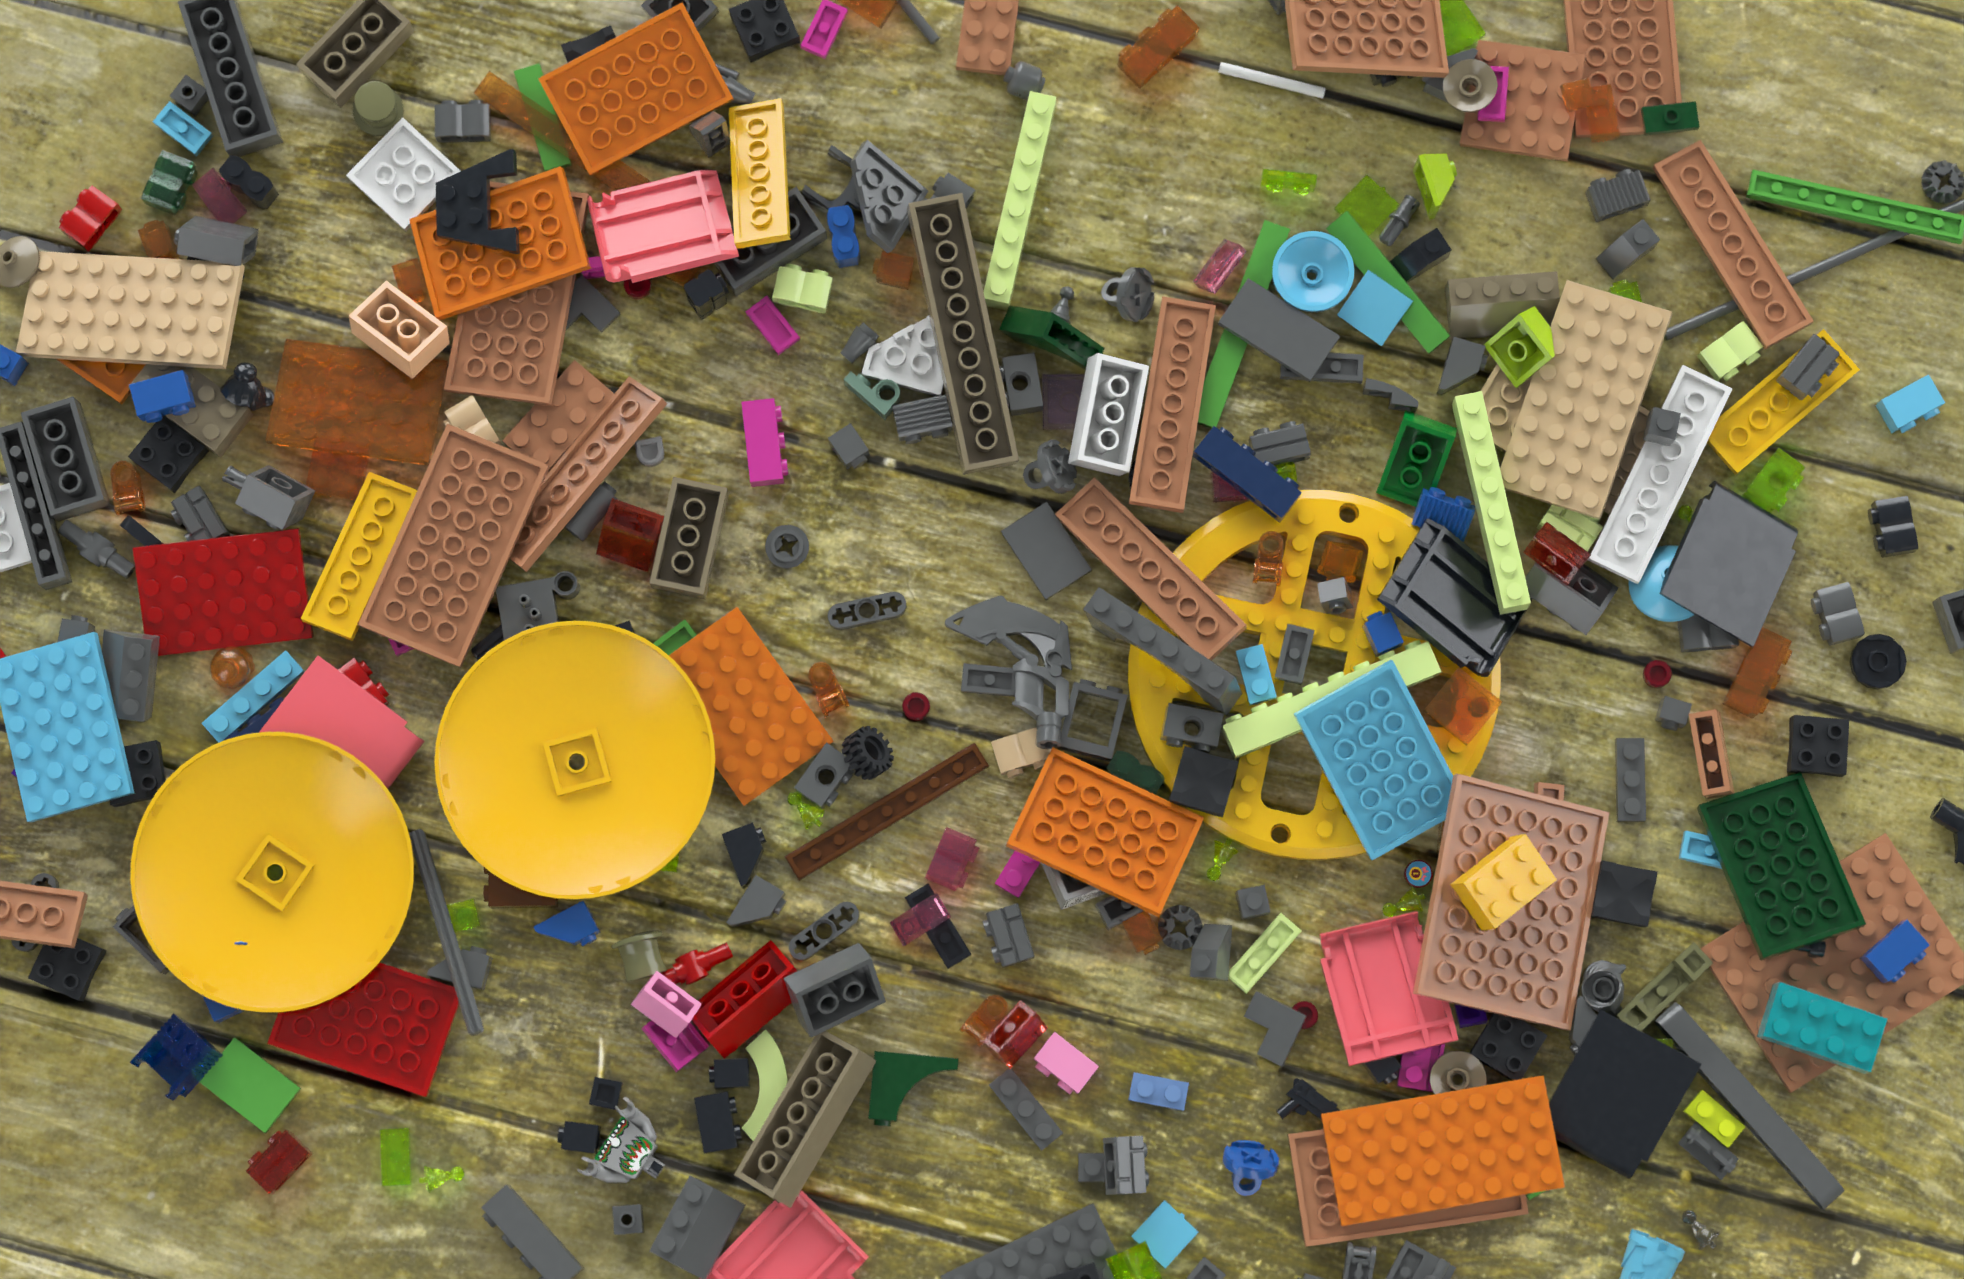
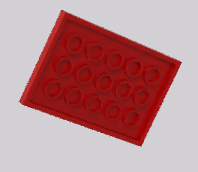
M299 528L133 547L144 634L160 636L158 656L314 637L312 625L301 620L309 598Z
M379 963L364 979L333 999L300 1010L278 1012L267 1044L427 1097L454 1022L459 1001L455 988Z

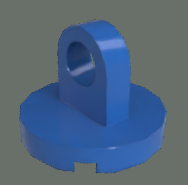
M1238 1140L1232 1142L1230 1147L1227 1145L1224 1148L1222 1162L1233 1173L1232 1183L1235 1191L1240 1195L1248 1196L1260 1189L1262 1179L1275 1175L1278 1170L1279 1157L1271 1148L1270 1152L1264 1149L1262 1143ZM1243 1178L1253 1179L1250 1184H1240V1180Z

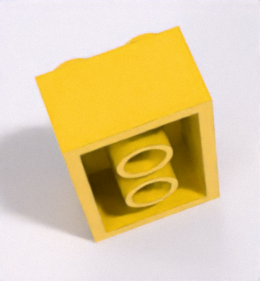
M1521 834L1511 836L1507 841L1498 846L1496 850L1489 853L1478 864L1451 883L1450 886L1454 888L1461 902L1472 918L1476 920V924L1482 931L1496 929L1557 879L1527 835Z

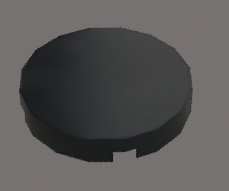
M1883 634L1865 637L1851 651L1850 667L1852 674L1858 682L1868 688L1878 690L1890 687L1899 681L1905 672L1907 660L1901 645L1894 641L1895 639Z

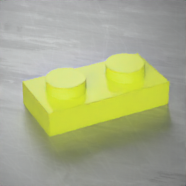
M1700 1090L1683 1110L1685 1114L1702 1126L1726 1148H1729L1746 1127L1704 1090Z

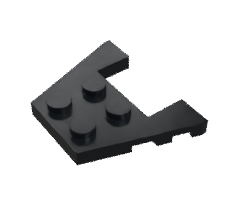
M514 149L504 151L435 183L437 235L440 238L470 245H481L494 250H504L512 254H520L519 230L516 227L491 230L490 179L517 176V155Z

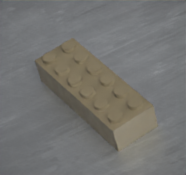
M827 1031L816 1035L734 1175L791 1208L876 1060Z

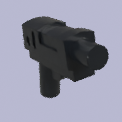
M1296 1078L1294 1079L1293 1087L1285 1094L1291 1099L1278 1108L1276 1112L1282 1120L1293 1111L1300 1115H1306L1307 1111L1322 1120L1321 1114L1341 1110L1337 1108V1103L1325 1098L1305 1080Z

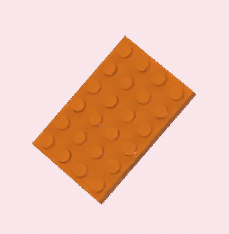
M683 2L538 78L590 176L734 100Z
M561 166L490 191L491 230L516 227L519 230L520 254H512L504 250H494L481 245H470L440 238L437 235L436 210L409 219L434 315L438 320H443L591 269L565 171Z
M738 607L668 655L687 674L705 705L714 737L715 767L743 806L819 753L826 742L829 745L834 742Z
M1052 747L1006 847L1159 917L1205 817Z

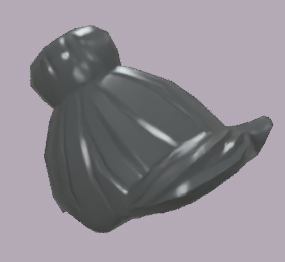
M1600 960L1593 962L1586 968L1583 974L1584 980L1581 990L1583 998L1594 1011L1599 1012L1603 1010L1615 1017L1622 1010L1620 1004L1624 998V984L1621 974L1625 971L1626 965H1617L1609 961Z

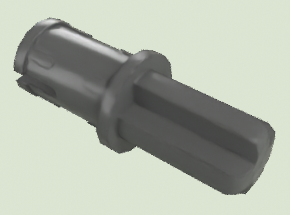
M1406 195L1395 213L1390 214V221L1379 236L1383 244L1387 246L1393 245L1403 228L1409 226V220L1420 206V202L1416 198Z

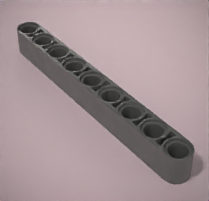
M1674 1002L1654 1020L1657 1027L1679 1052L1702 1064L1698 1070L1702 1078L1820 1209H1826L1844 1192V1188L1678 1003Z

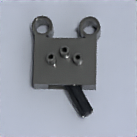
M562 571L551 578L497 587L496 593L501 625L471 649L472 654L479 660L489 650L522 631L540 625L559 622L555 595L565 600L575 598L580 591V584L577 578L571 572ZM563 580H572L573 587L570 591L563 592L559 589Z

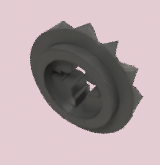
M1946 160L1934 162L1926 168L1922 175L1921 184L1923 191L1928 198L1937 203L1953 202L1963 193L1964 172L1957 167V164H1952ZM1950 174L1948 183L1951 185H1945L1938 190L1940 186L1938 176L1943 178L1945 175Z
M779 526L772 530L766 539V554L775 566L785 569L798 567L807 558L809 551L808 538L796 526ZM782 537L788 543H795V546L792 547V557L786 551H780L783 547Z
M1176 905L1168 908L1161 915L1158 922V933L1161 940L1168 947L1184 950L1194 945L1203 925L1199 914L1192 908ZM1173 917L1181 923L1190 920L1185 928L1187 938L1181 932L1170 934L1176 926Z

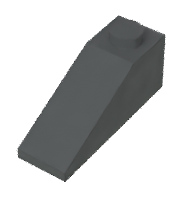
M710 111L689 124L691 134L708 158L730 144L726 120L714 111Z

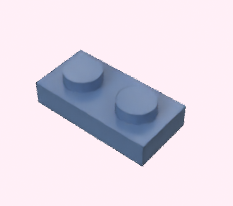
M1134 1072L1129 1101L1184 1111L1189 1083Z

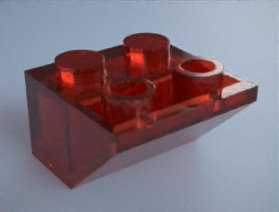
M612 498L602 525L596 555L648 573L658 547L664 516Z

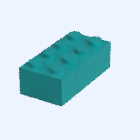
M1778 982L1772 986L1757 1037L1865 1074L1872 1071L1888 1018Z

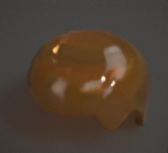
M230 646L221 649L214 655L210 663L212 679L220 687L235 689L246 684L250 675L255 670L252 655L242 647Z

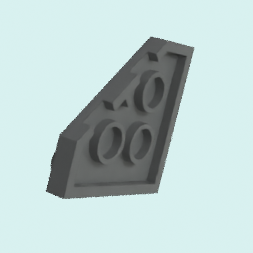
M866 140L859 147L850 165L867 237L889 253L895 248L910 223L907 213L908 204L924 200L928 190L870 141Z

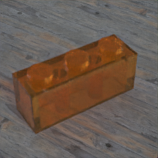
M1178 5L1172 10L1166 9L1158 17L1159 22L1153 28L1150 26L1146 27L1139 34V40L1133 46L1128 44L1119 53L1118 67L1139 89L1199 35L1200 27Z
M1762 627L1754 647L1749 646L1722 704L1750 718H1754L1758 713L1763 714L1769 703V699L1766 698L1770 688L1775 689L1781 677L1777 672L1781 664H1787L1792 654V650L1789 649L1792 641Z

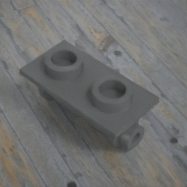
M1697 1122L1691 1126L1678 1142L1680 1146L1720 1180L1735 1168V1163L1739 1160Z

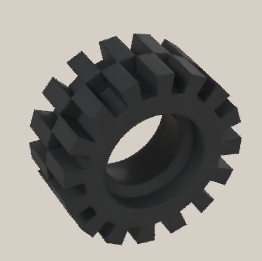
M863 726L844 739L845 741L842 742L844 747L842 754L846 755L843 758L845 763L849 762L850 766L848 768L851 771L855 769V775L857 777L861 775L863 780H872L887 771L892 766V761L894 760V756L890 755L893 752L892 747L888 748L887 746L889 744L888 739L884 741V734L882 732L877 734V729L874 727L871 729L870 726Z

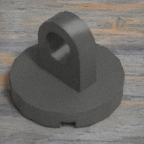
M1130 267L1121 278H1113L1107 281L1102 287L1101 294L1110 306L1118 308L1123 319L1139 322L1138 320L1146 318L1152 309L1155 295L1154 292H1151V285H1154V280L1150 272L1145 268ZM1117 289V294L1111 296L1112 292Z
M1049 440L1042 443L1037 451V460L1025 467L1023 477L1025 483L1030 488L1040 489L1049 486L1058 494L1067 493L1075 488L1076 483H1074V479L1077 478L1076 466L1068 464L1070 452L1065 447L1061 448L1059 441ZM1035 468H1038L1042 474L1041 482H1037L1033 476Z

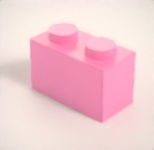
M656 971L643 986L631 1005L676 1038L689 1024L702 1004Z
M1056 1032L1052 1034L1034 1058L1037 1062L1035 1068L1046 1077L1052 1074L1060 1081L1057 1085L1068 1094H1071L1073 1091L1078 1094L1099 1067Z

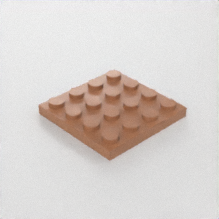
M1478 40L1476 60L1483 61L1489 66L1509 67L1505 122L1478 121V111L1465 112L1460 146L1568 162L1586 55ZM1470 85L1469 92H1474L1476 87Z

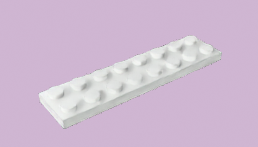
M1685 365L1681 366L1661 409L1681 413L1676 439L1670 446L1649 441L1644 442L1588 561L1636 584L1640 582L1732 388Z

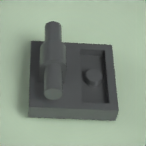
M1405 1240L1385 1279H1451L1456 1267L1446 1260L1438 1258Z

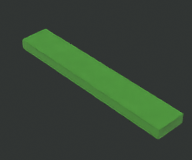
M1348 211L1344 212L1326 228L1332 236L1345 245L1353 262L1364 275L1370 270L1413 300L1401 321L1429 354L1451 336Z

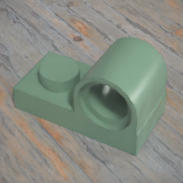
M850 372L844 378V385L884 420L892 413V406L898 405L900 402L899 386L892 380H881L871 389L869 388L871 383L860 373L856 376ZM886 389L892 390L895 393L894 397L888 401L880 397V393Z

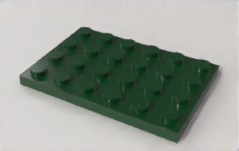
M1801 772L1698 805V813L1761 961L1862 928L1866 925Z

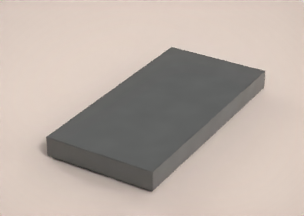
M1249 278L1218 322L1219 326L1308 382H1311L1340 338L1339 335Z

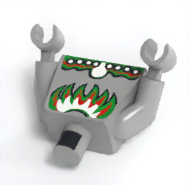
M624 1097L623 1099L628 1103L627 1108L620 1110L615 1106L616 1111L622 1117L594 1160L587 1157L581 1158L588 1162L587 1169L581 1170L577 1168V1171L585 1176H592L607 1183H627L632 1178L637 1179L642 1171L657 1179L665 1164L653 1157L654 1152L658 1148V1145L655 1143L657 1139L655 1130L650 1119L637 1109L629 1098Z

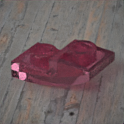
M214 167L192 184L202 201L218 221L234 223L247 213L245 207L230 191L231 187Z
M938 893L895 918L890 924L904 947L926 932L936 928L951 916Z

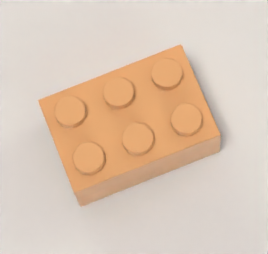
M385 281L349 315L352 334L412 379L450 344L447 326L388 281Z

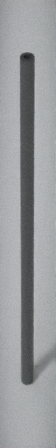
M1964 199L1939 210L1955 214L1964 211ZM1891 230L1786 277L1793 286L1910 233ZM1731 300L1668 328L1664 338L1666 341L1736 311L1739 307L1734 300Z

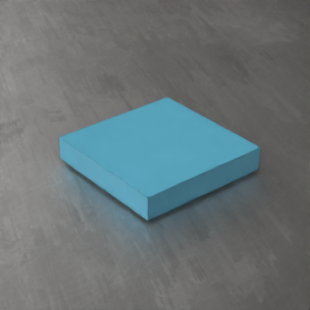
M1368 270L1337 316L1382 346L1413 300Z

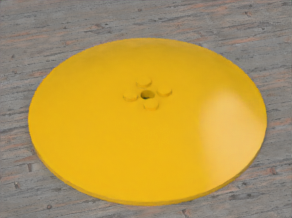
M564 621L540 625L522 631L489 650L470 668L453 691L439 725L435 746V777L439 798L444 813L462 845L481 865L503 881L521 890L556 899L578 900L612 895L647 880L664 868L677 856L696 831L705 813L715 774V745L711 723L705 705L687 674L670 656L645 638L613 625L590 621ZM574 755L583 756L585 759L583 768L579 770L572 769L569 765L571 757Z
M289 732L245 734L212 745L182 764L156 792L142 817L133 844L130 874L132 899L142 931L153 951L179 980L194 991L213 1001L241 1010L255 1012L300 1010L333 999L349 990L364 979L388 953L400 933L412 898L414 884L412 843L402 812L392 794L365 764L350 753L331 743L303 734ZM277 864L282 867L283 876L281 879L273 881L268 877V869L272 865ZM242 941V942H247L248 944H247V945H235L234 943H235V942Z

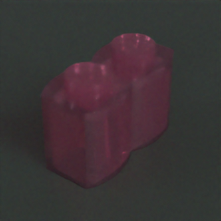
M946 827L926 873L925 880L956 892L957 887L963 889L969 875L964 870L968 861L974 863L980 847L975 846L977 840Z

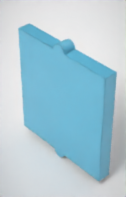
M1164 1200L1131 1237L1146 1250V1255H1151L1166 1268L1197 1235L1198 1231L1184 1219L1183 1213L1179 1214Z

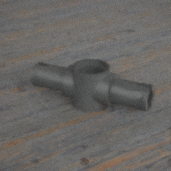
M65 520L60 526L58 533L74 543L80 551L79 554L97 567L107 566L126 579L134 572L135 565L119 555L117 549L114 548L115 544L96 531L94 533L90 531L85 532L69 520Z

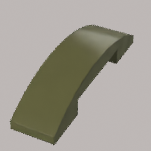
M1695 942L1692 943L1652 979L1615 1017L1642 1031L1690 983L1694 982L1708 969L1713 962Z

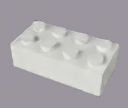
M1100 353L1088 358L1068 464L1116 476H1121L1130 471L1149 366Z

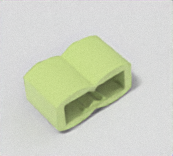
M786 264V267L779 266L772 296L773 302L826 313L833 278L829 277L828 273L822 270L814 269L811 273L801 271L802 267L795 264Z
M1742 321L1702 350L1697 357L1716 381L1724 378L1727 382L1739 373L1737 367L1744 362L1749 366L1760 358L1759 351L1764 346L1747 324Z

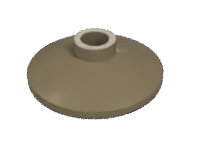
M1466 59L1457 62L1449 69V74L1443 80V92L1446 100L1452 107L1463 112H1476L1487 107L1493 101L1498 87L1497 78L1492 68L1483 61L1476 59ZM1474 85L1476 89L1470 93L1466 91V87Z
M24 236L10 238L0 246V285L7 288H16L25 284L33 277L40 261V252L34 241Z
M1452 1051L1442 1055L1434 1063L1430 1073V1085L1434 1094L1485 1086L1486 1072L1481 1062L1472 1054L1463 1051ZM1454 1075L1462 1077L1463 1082L1461 1085H1455L1452 1082Z

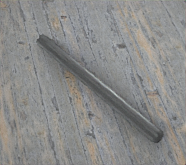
M418 829L409 833L412 848L468 1033L474 1036L484 1031L428 842L423 830Z

